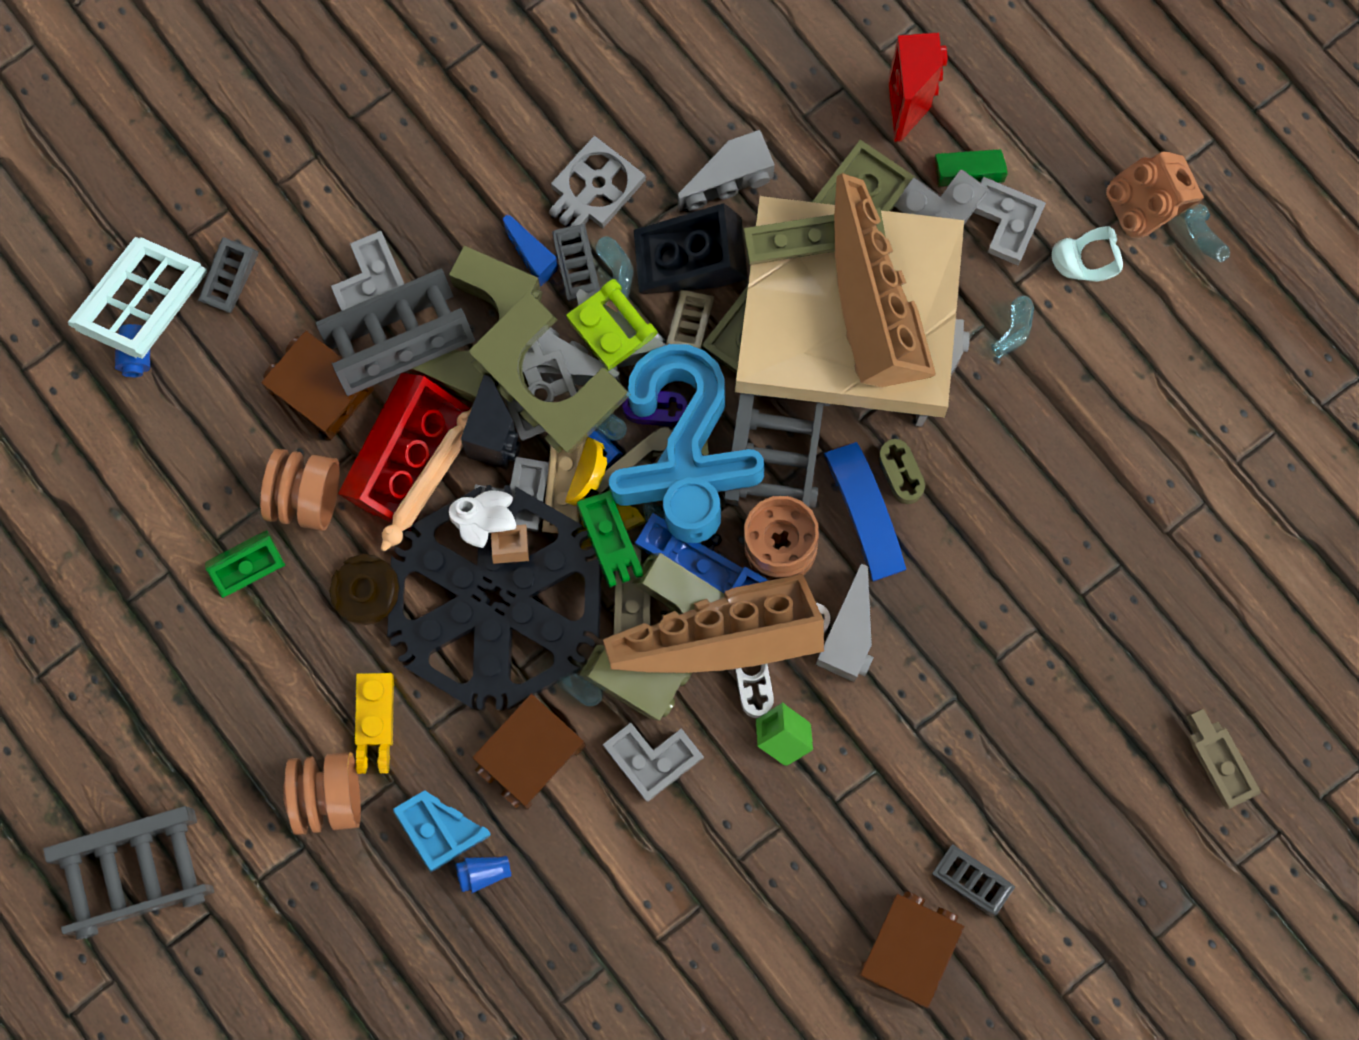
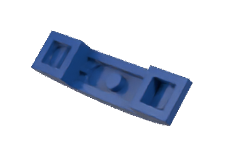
M855 442L826 452L824 454L848 509L861 543V552L868 566L872 581L874 582L906 571L902 552L889 513L859 444Z
M654 513L650 516L635 542L636 546L648 554L662 553L722 593L735 587L770 581L745 566L742 568L700 543H686L676 539L669 532L665 520Z

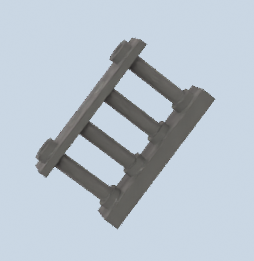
M442 268L315 322L325 345L330 349L338 347L342 360L332 363L347 396L475 341L462 308L451 312L445 301L454 296ZM433 306L438 318L419 326L414 314ZM401 320L406 332L387 340L382 327ZM369 333L374 346L355 354L350 341Z
M740 393L732 452L753 449L763 456L765 463L806 468L804 489L760 482L753 487L727 490L725 492L724 505L738 506L739 497L746 498L747 495L767 498L772 496H790L802 501L808 507L815 508L818 487H812L822 412L823 406L830 407V404L816 402L814 420L810 421L761 414L758 409H753L754 396L761 397V395ZM757 427L809 434L811 435L809 455L754 447V443H748L749 429L756 430Z
M183 806L43 848L46 863L59 865L60 869L65 871L76 923L61 927L62 934L75 935L76 940L89 938L99 934V927L179 903H183L184 908L195 906L205 902V895L215 893L212 885H197L185 835L188 832L187 826L197 823L194 809ZM166 833V837H171L183 887L182 891L162 896L150 847V843L153 842L152 836ZM130 843L131 847L136 849L148 901L127 907L114 854L118 852L117 847ZM95 854L96 858H100L112 912L91 918L79 864L82 863V857Z

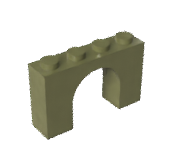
M467 246L463 247L449 274L453 287L490 303L497 310L499 320L528 291L539 301H541L543 294L540 291L538 277ZM453 350L406 371L407 374L425 376L446 392L471 403H474L483 379V375L472 365L471 362L475 358L469 351ZM489 374L488 376L492 378L495 386L497 387V380H495V378L491 374Z
M528 291L469 350L475 358L471 363L483 376L491 374L500 383L496 387L498 392L510 403L515 399L524 408L520 414L534 428L540 424L546 430L548 435L545 437V440L557 452L560 453L564 449L567 453H572L631 394L602 367L575 395L564 401L545 402L534 396L524 380L523 362L530 347L558 319Z
M650 553L641 567L644 576L635 578L632 583L663 603L671 613L676 611L678 615L695 609L694 603L708 599L711 603L724 597V593L662 553ZM596 645L579 676L648 719L660 721L662 717H666L675 704L673 697L679 686H684L687 683L692 672L661 673L611 669L604 645Z

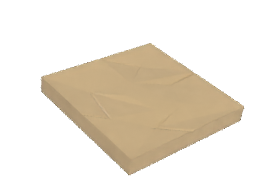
M760 196L756 226L833 215L835 205ZM881 210L886 239H889L893 252L888 255L895 271L902 270L907 283L902 285V289L908 302L915 301L936 372L935 376L886 387L860 383V379L855 372V360L851 345L846 337L847 330L838 289L835 252L751 265L735 392L945 418L949 403L964 220Z

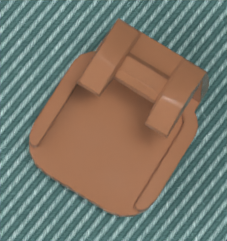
M1161 152L1153 158L1144 157L1139 159L1114 177L1106 190L1107 198L1116 213L1122 229L1132 238L1148 236L1175 216L1186 212L1204 199L1185 157L1170 152Z

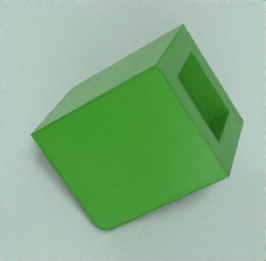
M783 702L756 719L757 746L783 765H790L813 750L810 722Z

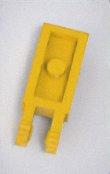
M392 673L356 674L355 745L357 746V774H366L368 768V746H379L377 761L379 772L389 773L390 746H393L394 675Z

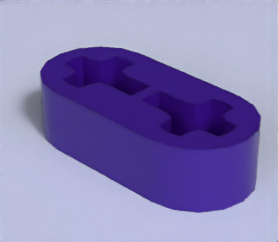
M660 391L657 407L667 408L670 402H676L677 408L682 409V411H676L675 416L670 417L667 410L656 408L655 412L650 416L639 417L631 411L629 398H627L623 402V412L626 419L636 424L676 426L688 405L686 399L681 394Z

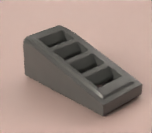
M585 224L552 231L568 302L577 300L576 293L579 289L588 294L600 291ZM584 252L585 256L565 260L567 255ZM583 266H587L588 270L575 272L571 274L568 273V270ZM585 279L591 280V284L573 288L571 286L572 282Z
M222 237L199 301L232 313L256 262L259 251ZM231 252L243 256L242 261L238 262L229 258ZM225 264L238 268L237 274L234 275L224 271ZM221 276L233 281L232 287L230 288L218 283L219 277ZM213 289L229 294L227 300L211 295Z
M953 844L932 872L934 877L990 917L997 915L1015 888L1013 884ZM958 858L962 863L951 878L946 873L955 859ZM968 867H971L975 871L963 886L958 882ZM982 875L987 880L976 895L971 890ZM995 884L999 887V890L990 903H988L984 898Z

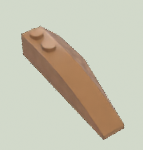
M841 173L837 176L834 212L835 259L841 307L847 330L846 337L851 345L854 356L855 372L860 379V383L878 387L931 378L936 375L918 308L915 301L908 302L902 289V285L907 282L902 270L895 271L888 254L892 253L893 249L889 239H886L876 227L881 220L864 180Z
M800 574L735 587L725 591L723 598L711 603L708 599L694 603L695 609L678 615L676 611L666 614L658 624L649 626L644 623L603 639V645L611 669L661 673L721 671L757 666L824 652V619L804 575Z

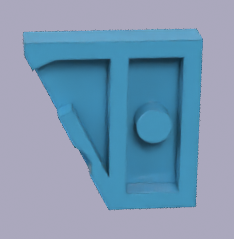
M425 790L393 809V813L430 873L491 835L487 828L475 824L464 817L461 812L441 803L438 798Z

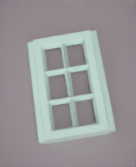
M135 237L68 321L69 326L75 328V331L128 355L143 359L207 274V268L202 267L196 261L142 237L140 239ZM144 255L161 262L148 280L131 273ZM167 265L184 272L171 290L154 283ZM126 279L143 286L129 305L112 298ZM148 289L165 296L152 315L135 308ZM107 303L123 310V313L109 330L93 323ZM129 314L146 321L133 340L115 333Z

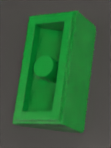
M1002 149L935 154L938 187L949 186L961 169L980 183L983 177L997 183L1005 182L1008 175Z
M268 530L205 562V569L222 598L286 566Z

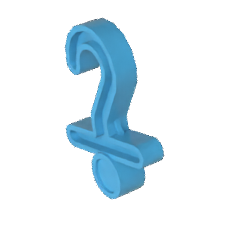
M668 344L651 350L636 363L629 376L628 392L631 394L628 397L631 411L639 417H647L653 414L657 408V399L661 388L674 381H683L690 384L696 389V393L669 436L667 447L658 462L616 470L609 478V487L614 502L621 506L663 500L665 523L669 532L676 539L683 542L699 543L708 540L715 534L721 523L720 498L717 492L758 485L764 478V459L758 451L753 449L707 456L702 455L701 450L725 410V379L719 364L706 351L688 344Z

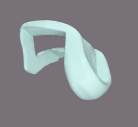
M1109 226L1099 227L1086 232L1077 240L1065 238L1058 241L1052 249L1054 266L1063 276L1078 280L1099 282L1118 275L1123 268V261L1120 249L1116 245L1117 236L1114 229ZM1109 239L1115 260L1099 269H1087L1081 260V252L1084 246L1093 241Z

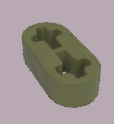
M899 439L888 440L883 444L879 452V464L894 497L903 504H913L923 495L925 489L924 478L907 443ZM890 449H894L896 453H903L900 458L902 468L898 469L893 459L887 460ZM905 474L910 484L916 483L917 486L913 491L914 495H910L908 491L902 492L900 490L904 483L901 475Z

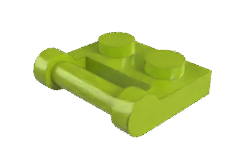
M616 279L607 282L600 291L566 314L569 323L608 372L650 342L658 333L651 323L647 324L623 295L621 292L622 287ZM608 301H612L637 332L632 338L629 339L603 307Z

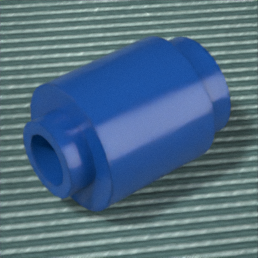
M136 324L122 325L119 327L118 334L133 340L143 326ZM115 349V369L122 372V375L125 377L136 378L143 376V372L150 370V350L141 359Z

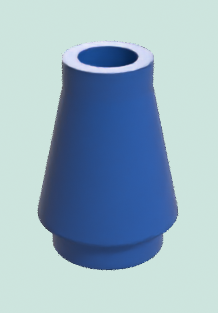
M507 855L502 857L464 858V862L456 863L458 881L462 892L470 890L472 894L504 878L511 877Z

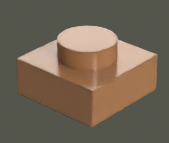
M526 524L516 525V528L513 530L491 533L493 564L529 561Z

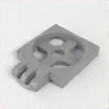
M593 136L551 183L552 189L561 197L552 206L549 214L556 218L565 209L566 211L559 220L564 226L575 217L576 220L571 226L586 224L591 219L601 228H604L646 181V175L596 136ZM592 155H603L609 160L601 170H593L584 163ZM620 169L627 174L628 178L624 193L612 185V178ZM574 173L583 179L586 185L577 197L574 196L569 185V180ZM594 178H603L605 185L602 188L594 187L592 185ZM605 196L612 202V204L602 207L589 206L595 197Z
M537 340L532 345L533 350L527 352L523 362V372L529 384L528 389L533 395L537 389H545L548 394L545 402H553L556 396L568 391L572 397L578 391L562 351L558 349L544 355ZM547 365L554 367L562 373L563 378L549 384L542 380L537 366ZM505 399L522 441L546 432L541 425H537L534 428L529 422L520 417L518 412L524 408L515 399L511 403Z

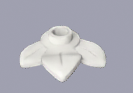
M486 491L475 498L463 497L454 501L449 508L450 520L460 529L461 538L466 543L483 548L485 546L488 533L509 531L516 528L514 516L507 508L512 503L513 497L506 492Z

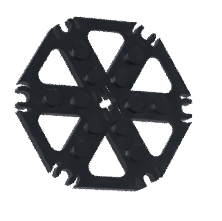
M487 485L485 492L493 491L492 486ZM505 485L504 492L512 496L511 487ZM480 486L460 498H475L481 494L482 487ZM516 486L514 500L507 507L514 516L515 522L517 514L527 510L556 526L559 532L555 542L530 555L529 561H521L516 564L515 562L493 564L491 533H488L485 546L483 548L478 547L477 565L438 543L435 539V531L439 526L450 521L449 508L453 502L410 526L421 533L419 537L411 531H405L404 535L412 540V547L405 551L397 546L394 549L400 557L405 559V562L396 560L391 555V566L398 577L399 594L395 606L390 614H388L387 637L392 638L395 634L402 632V635H397L390 641L393 647L403 643L407 644V652L398 657L399 661L402 663L412 661L403 667L474 710L476 695H478L476 705L479 710L485 711L487 698L495 697L496 709L503 711L505 708L504 696L506 695L508 699L507 709L510 710L523 703L531 693L535 696L581 670L580 667L570 663L569 660L572 657L578 663L586 664L587 660L578 653L579 647L587 644L595 648L597 645L593 639L585 636L586 633L593 634L600 639L602 569L597 558L587 562V559L596 557L594 549L591 548L586 551L581 548L582 543L589 539L587 532L582 531L575 538L573 537L577 532L585 529V527ZM413 572L424 575L457 595L456 598L416 620H408L404 615L405 580ZM575 573H580L585 578L584 614L579 620H568L532 598ZM484 578H488L492 581V583H488L484 580ZM482 587L488 592H496L500 588L501 597L510 606L508 607L498 602H494L492 606H489L490 599L480 588ZM509 593L515 594V598L510 596ZM476 596L479 599H481V601L479 602L472 597ZM500 610L501 612H503V613H505V614H504V616H502V615H500V614L497 613V612ZM512 629L551 651L555 658L554 664L549 669L522 684H515L511 681ZM475 630L473 676L469 682L464 684L457 683L430 665L429 657L431 654Z

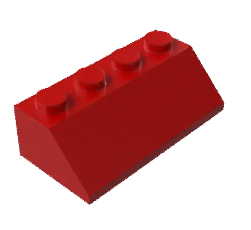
M401 373L343 482L338 495L364 511L392 523L394 513L448 431L457 426L458 416L462 412L469 411L471 408L425 376ZM409 527V528H407V529H405V530L411 531L412 528Z

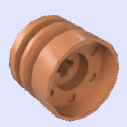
M275 449L269 458L262 481L260 503L262 518L270 522L277 521L279 518L282 524H289L297 512L300 527L321 531L326 530L331 522L338 497L340 481L338 459L311 455L304 467V457L301 452L295 451L290 455L288 450Z
M772 496L760 501L749 512L744 524L745 558L750 569L768 580L800 574L805 575L812 568L818 549V522L813 511L802 501L790 496ZM783 540L787 542V547L782 546L779 550L775 549V543L780 544Z
M353 753L327 754L324 760L323 772H320L313 756L306 757L304 768L299 758L288 759L285 769L284 803L292 831L295 835L306 834L308 825H310L312 832L320 833L323 828L324 815L328 816L334 831L359 828L361 821V796Z

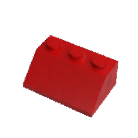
M939 33L898 35L888 78L894 142H901L931 109L934 96L939 95V81L943 80V66H947L946 45L940 44Z

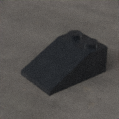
M725 203L635 229L634 241L639 292L641 294L709 289L747 280L742 217Z

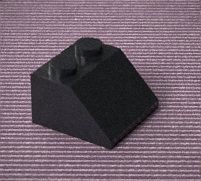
M484 375L460 440L468 458L507 470L510 461L515 462L516 457H518L521 442L517 441L518 433L515 430L513 420L492 378Z

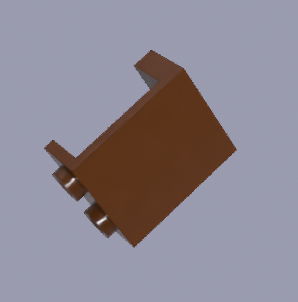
M305 330L300 337L296 336L290 341L286 348V354L278 363H272L267 368L263 376L264 380L261 383L270 395H277L316 425L319 432L331 441L375 388L372 385L347 396L332 363L342 360V357Z
M531 693L472 757L479 764L474 770L489 784L494 780L505 788L501 795L516 809L520 804L529 809L533 805L531 801L573 755L577 756L586 747V744Z
M905 891L903 896L898 893L893 896L890 910L867 960L863 962L858 976L923 1008H929L965 926L957 923L959 916L941 907H938L937 912L923 906L925 902L923 898Z

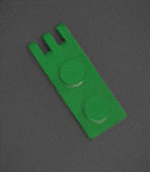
M604 492L577 501L578 512L609 588L617 585L613 572L618 571L622 583L630 581L627 571L628 567L632 568L636 578L644 576L611 492Z

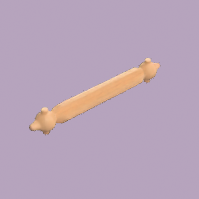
M471 409L462 412L458 416L457 426L448 431L394 513L392 525L384 528L381 545L383 551H386L391 546L398 545L402 541V531L413 524L463 448L460 439Z

